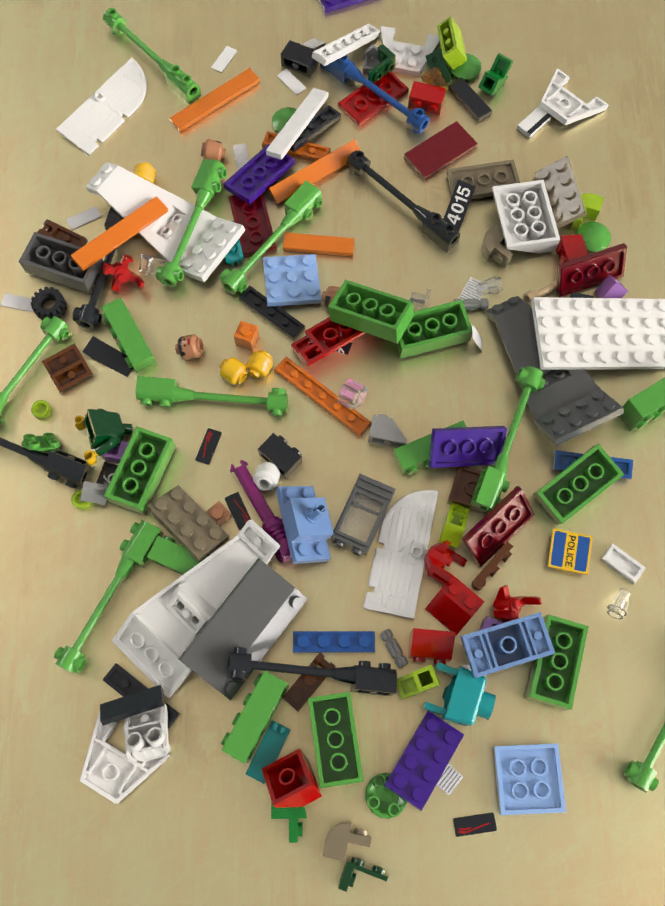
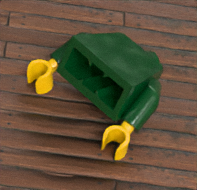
M101 408L97 410L88 409L85 417L81 415L75 417L77 430L86 429L91 449H95V451L88 450L84 453V458L89 466L97 462L96 456H101L112 448L119 446L124 435H131L133 432L132 424L122 423L120 414Z

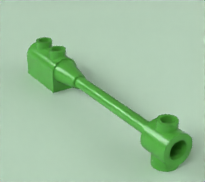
M115 8L106 10L103 15V21L110 27L113 34L123 32L154 60L164 73L167 85L188 104L201 96L199 85L191 79L190 75L184 73L178 65H173L161 59L126 27V20Z
M203 159L191 186L197 195L193 214L172 262H165L164 266H159L156 269L157 280L168 287H175L177 281L183 280L184 273L181 267L178 266L201 211L214 197L215 192L219 193L221 191V178L227 177V169L220 161Z
M305 181L284 203L286 215L280 226L240 270L232 269L230 271L225 269L222 272L220 281L229 293L244 292L247 287L245 283L247 280L244 275L285 230L300 222L303 218L308 220L313 213L311 209L313 207L319 208L322 205V193L316 186Z
M56 316L52 318L46 317L41 322L40 328L46 336L4 390L0 392V416L11 392L52 340L58 342L60 338L65 340L69 336L70 332L67 330L69 326Z
M521 367L517 373L515 381L519 382V387L523 392L502 451L492 467L487 466L482 470L470 502L471 506L482 511L490 512L503 500L500 499L501 493H505L509 488L510 482L506 481L508 455L530 392H537L538 389L541 390L546 382L542 378L543 372L538 368Z
M137 376L136 399L141 400L140 404L152 405V401L159 402V406L170 407L171 403L199 399L267 405V411H271L273 416H282V412H287L288 394H286V389L271 388L268 398L195 392L194 390L178 387V382L175 379Z
M141 520L140 523L135 522L130 529V533L133 534L129 541L123 540L119 548L123 552L121 553L122 556L116 569L115 577L73 647L66 645L65 648L59 647L54 654V658L57 659L56 665L71 673H80L87 658L83 657L85 654L81 653L80 649L122 579L129 574L136 564L144 568L148 561L147 556L157 536L162 537L164 534L160 528L144 520Z
M665 723L644 763L631 760L624 770V776L627 777V781L646 793L648 790L654 791L659 784V780L655 778L657 772L652 769V766L665 743Z

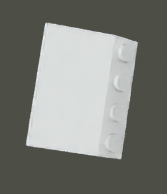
M544 180L493 186L492 192L507 249L537 254L555 251L560 242V237Z

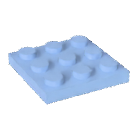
M316 254L263 257L267 307L321 303L322 298Z
M558 743L493 746L500 815L566 812Z

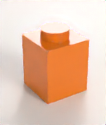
M240 321L234 334L235 344L238 347L253 351L259 338L258 326Z

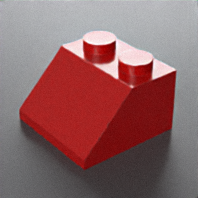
M455 578L452 584L448 583V581L445 583L425 610L449 631L456 632L457 635L485 601L459 579Z
M413 628L410 632L408 658H412L413 662L416 663L434 660V664L439 662L446 665V662L452 660L456 632Z
M300 748L262 768L270 798L275 808L303 807L322 797L310 762Z

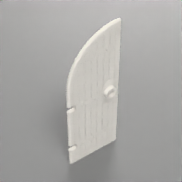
M133 58L129 59L56 129L57 132L87 155H91L99 147L96 141L99 140L103 143L125 121L122 116L124 115L129 118L142 104L146 95L147 82L140 65Z
M439 490L412 492L396 501L387 511L382 520L377 540L378 543H382L384 546L383 549H375L368 582L369 587H374V593L366 592L363 609L414 619L425 565L424 557L428 550Z

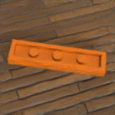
M267 131L262 142V148L271 144L278 134ZM308 142L296 152L289 149L286 154L315 162L331 153V148Z
M285 232L283 251L353 257L355 238Z

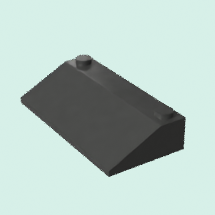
M258 558L178 660L231 700L246 680L229 679V674H227L229 652H234L235 647L247 648V653L252 654V661H261L308 599Z

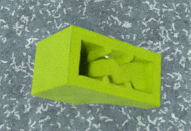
M451 502L439 542L448 540L451 542L449 546L459 547L470 508Z

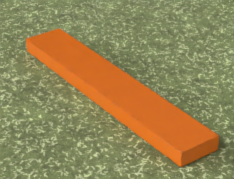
M248 68L170 117V122L179 132H182L258 84L260 79Z
M355 139L268 188L275 203L278 204L292 196L305 181L313 184L346 165L350 154L355 150L360 151Z
M157 196L71 254L72 260L82 271L86 270L166 214L168 208Z
M287 356L274 369L275 373L360 438L371 426V421Z

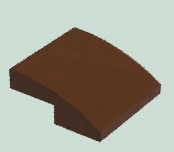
M75 343L42 361L59 392L93 375Z

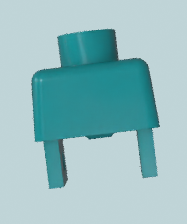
M437 662L434 667L435 671L452 676L450 684L445 687L443 692L444 707L424 702L422 709L441 715L442 720L463 726L473 725L477 716L489 720L495 705L496 695L484 691L486 678L484 676L473 678L472 672L461 666L453 668Z

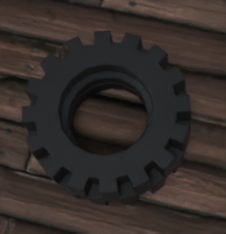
M44 287V290L38 289L39 292H35V297L32 296L31 306L37 317L42 321L46 317L52 318L56 316L62 318L61 314L64 315L66 313L67 303L58 289H54V287H50V289ZM49 300L56 301L53 307L49 309L42 308L45 302Z

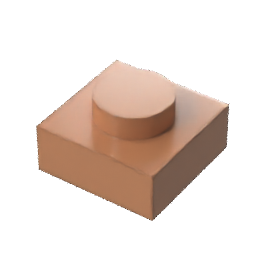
M220 501L206 511L220 527L232 517V514Z

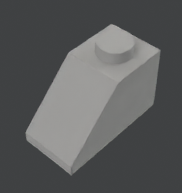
M384 414L373 416L368 442L394 448L407 444V439L392 418Z

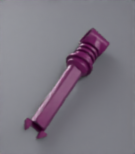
M240 460L242 466L236 469L231 464L230 472L235 473L263 522V530L280 545V548L275 553L277 560L281 564L291 560L283 520L273 514L246 467L248 463Z

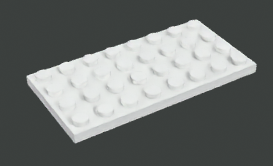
M534 297L531 300L541 370L665 369V299Z

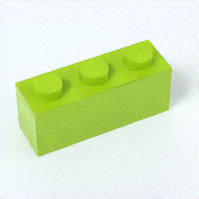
M450 16L437 25L442 55L454 70L467 61L461 29Z

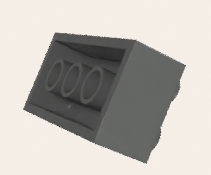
M34 232L19 263L28 274L90 294L96 284L104 261L101 258L82 271L71 258V254L82 247Z

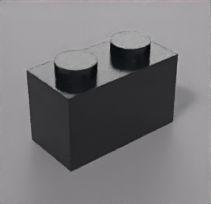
M289 40L281 52V66L309 78L319 62L312 58L314 49Z
M272 433L258 448L259 456L265 461L275 464L279 468L280 473L288 479L302 464V454L297 448H291L287 445L288 442L284 437Z

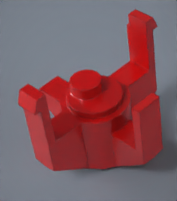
M124 254L119 262L103 264L102 271L104 275L109 273L113 276L112 290L118 292L121 283L123 284L128 281L134 282L138 287L143 288L145 282L139 275L131 272L128 268L129 263L134 262L131 256Z
M448 540L432 545L424 557L427 575L443 585L447 581L452 584L456 578L444 570L446 566L450 567L453 560L462 566H465L468 561L448 548L451 543Z
M504 585L499 588L493 603L495 618H500L504 623L519 618L518 615L521 607L524 605H541V597H510L508 585Z

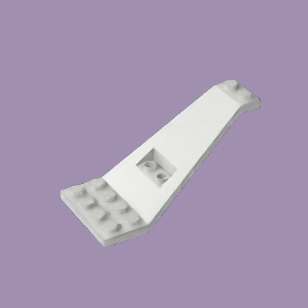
M106 162L100 171L91 178L86 189L90 193L101 196L123 219L157 196L168 208V212L141 230L139 234L168 262H172L193 214L195 205L118 165ZM202 210L178 265L181 267L184 275L205 282L244 233V226L218 218Z
M252 519L248 520L236 537L135 609L112 639V642L156 686L161 685L163 693L170 698L192 671L178 660L255 561L259 558L268 564L280 548V545Z

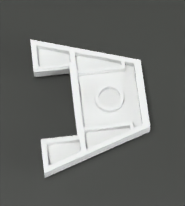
M380 26L382 44L396 55L395 68L391 72L419 76L428 63L425 56L436 51L440 46L439 35L427 34L425 46L394 41L396 28Z
M558 68L539 107L564 125L603 112L609 106L597 96L586 104L565 89L563 86L568 83L570 78Z
M99 712L80 782L113 803L118 804L171 755L167 753L164 757L141 763L129 760L126 754L107 743L118 723L113 722L103 726L100 722Z

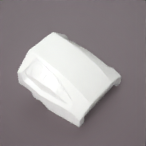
M166 704L124 719L126 757L129 760L148 761L164 757L170 751Z

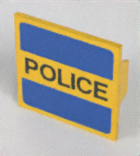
M553 528L548 567L588 575L593 536Z

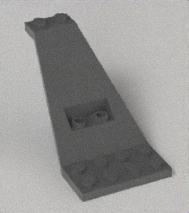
M516 296L486 310L487 317L498 328L516 376L521 367H535L541 370L532 308L524 300ZM541 370L543 372L542 378L546 380L545 385L541 390L538 389L537 392H530L527 401L536 427L556 446L624 413L623 407L601 390L585 370Z

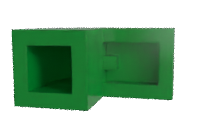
M498 53L491 69L485 71L478 88L490 95L496 94L506 82L507 74L514 61Z
M271 801V819H289V843H298L299 837H303V822H299V819L307 818L305 806L275 808Z

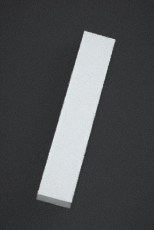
M368 23L313 51L312 58L326 66L378 38L381 31Z
M316 88L311 90L266 149V155L283 159L329 97L327 91Z

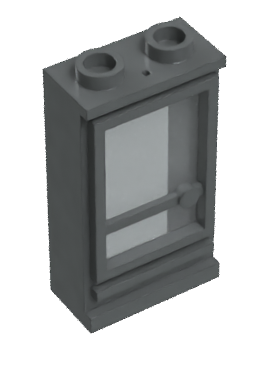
M359 474L333 530L334 534L331 536L333 544L339 548L347 547L357 556H367L394 496L395 488Z

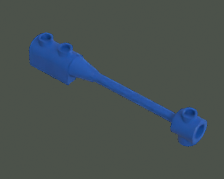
M347 54L326 66L320 63L323 69L342 83H345L348 79L362 83L407 116L406 123L411 126L413 133L420 134L427 128L430 118L424 114L423 109L415 108L411 111L365 78L355 66V63L348 59Z

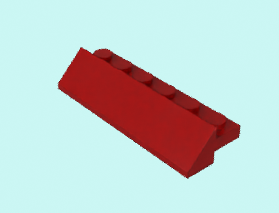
M328 317L306 330V336L292 343L291 348L301 360L302 365L310 366L362 336L365 332L333 322Z

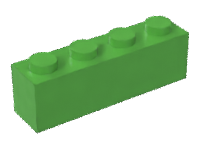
M120 297L102 306L104 311L102 317L106 325L110 323L112 326L109 330L113 338H118L120 341L117 345L121 353L125 352L128 357L125 360L129 368L133 367L137 373L155 364L156 361L122 298Z
M460 421L446 428L466 427L464 421ZM432 433L394 449L393 457L402 475L406 473L408 475L414 474L419 470L418 468L423 466L429 467Z
M157 536L147 558L155 564L184 575L210 555L197 562L183 546L176 544V540L173 538Z

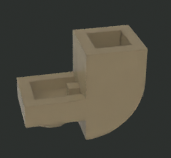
M494 224L485 233L481 253L486 261L492 257L495 262L506 267L510 263L513 253L503 246L505 244L503 231L497 224Z
M340 822L334 825L327 834L323 857L345 861L348 842L370 847L372 838L367 835L368 831L355 828L354 832L350 831L351 822Z

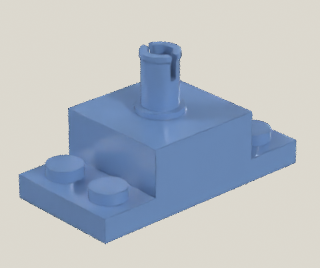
M313 486L278 487L276 494L292 564L327 562L330 560L331 557L326 540L334 533L325 497L316 498Z
M541 612L460 636L473 678L555 654Z

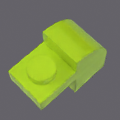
M592 193L581 194L587 215L573 221L571 229L577 231L583 218L595 221L601 210L604 197Z
M433 664L397 678V687L402 700L441 685Z

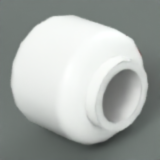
M261 463L256 468L253 481L260 490H273L278 484L280 470L273 463Z

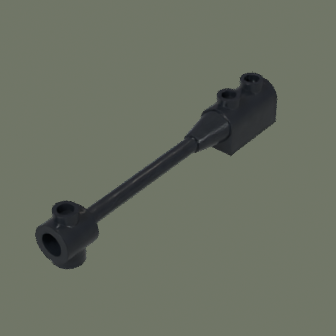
M355 150L350 154L347 159V165L352 168V173L357 176L367 173L411 209L422 223L421 232L444 251L448 252L459 242L460 233L455 230L454 225L444 221L439 213L431 212L416 205L370 168L371 161L364 156L362 151Z
M112 207L104 224L106 230L123 219ZM117 248L105 256L103 264H111ZM102 267L89 303L83 304L81 308L76 307L73 311V321L86 329H93L95 324L100 325L102 321V314H99V310L95 307L107 276L104 275Z
M0 437V446L28 457V459L48 472L47 477L52 480H59L60 477L66 480L65 485L76 488L77 485L81 486L87 478L91 466L81 458L57 448L51 450L49 454L29 450Z
M235 647L234 652H229L227 674H229V679L246 680L250 674V669L330 677L338 681L350 683V692L383 696H392L397 693L396 669H391V664L379 663L378 667H371L370 661H358V665L327 669L252 661V654H248L247 648Z

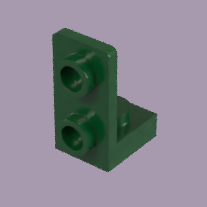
M384 44L378 47L377 58L379 64L368 71V80L372 83L379 81L381 77L395 68L396 55Z
M441 48L426 55L425 57L435 85L442 87L452 82Z
M352 857V860L346 859L338 889L347 892L348 886L353 887L356 873L353 872L354 869L386 882L389 880V875L385 874L386 869L373 865V868L364 865V860Z

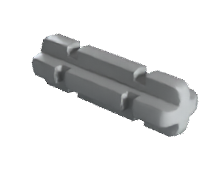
M481 298L480 300L463 299L465 310L488 309L489 301L487 298Z
M391 629L381 632L380 636L383 641H386L385 645L392 658L396 659L397 667L400 669L406 666L408 660L406 656L402 655L403 651L396 638L393 639L394 635Z

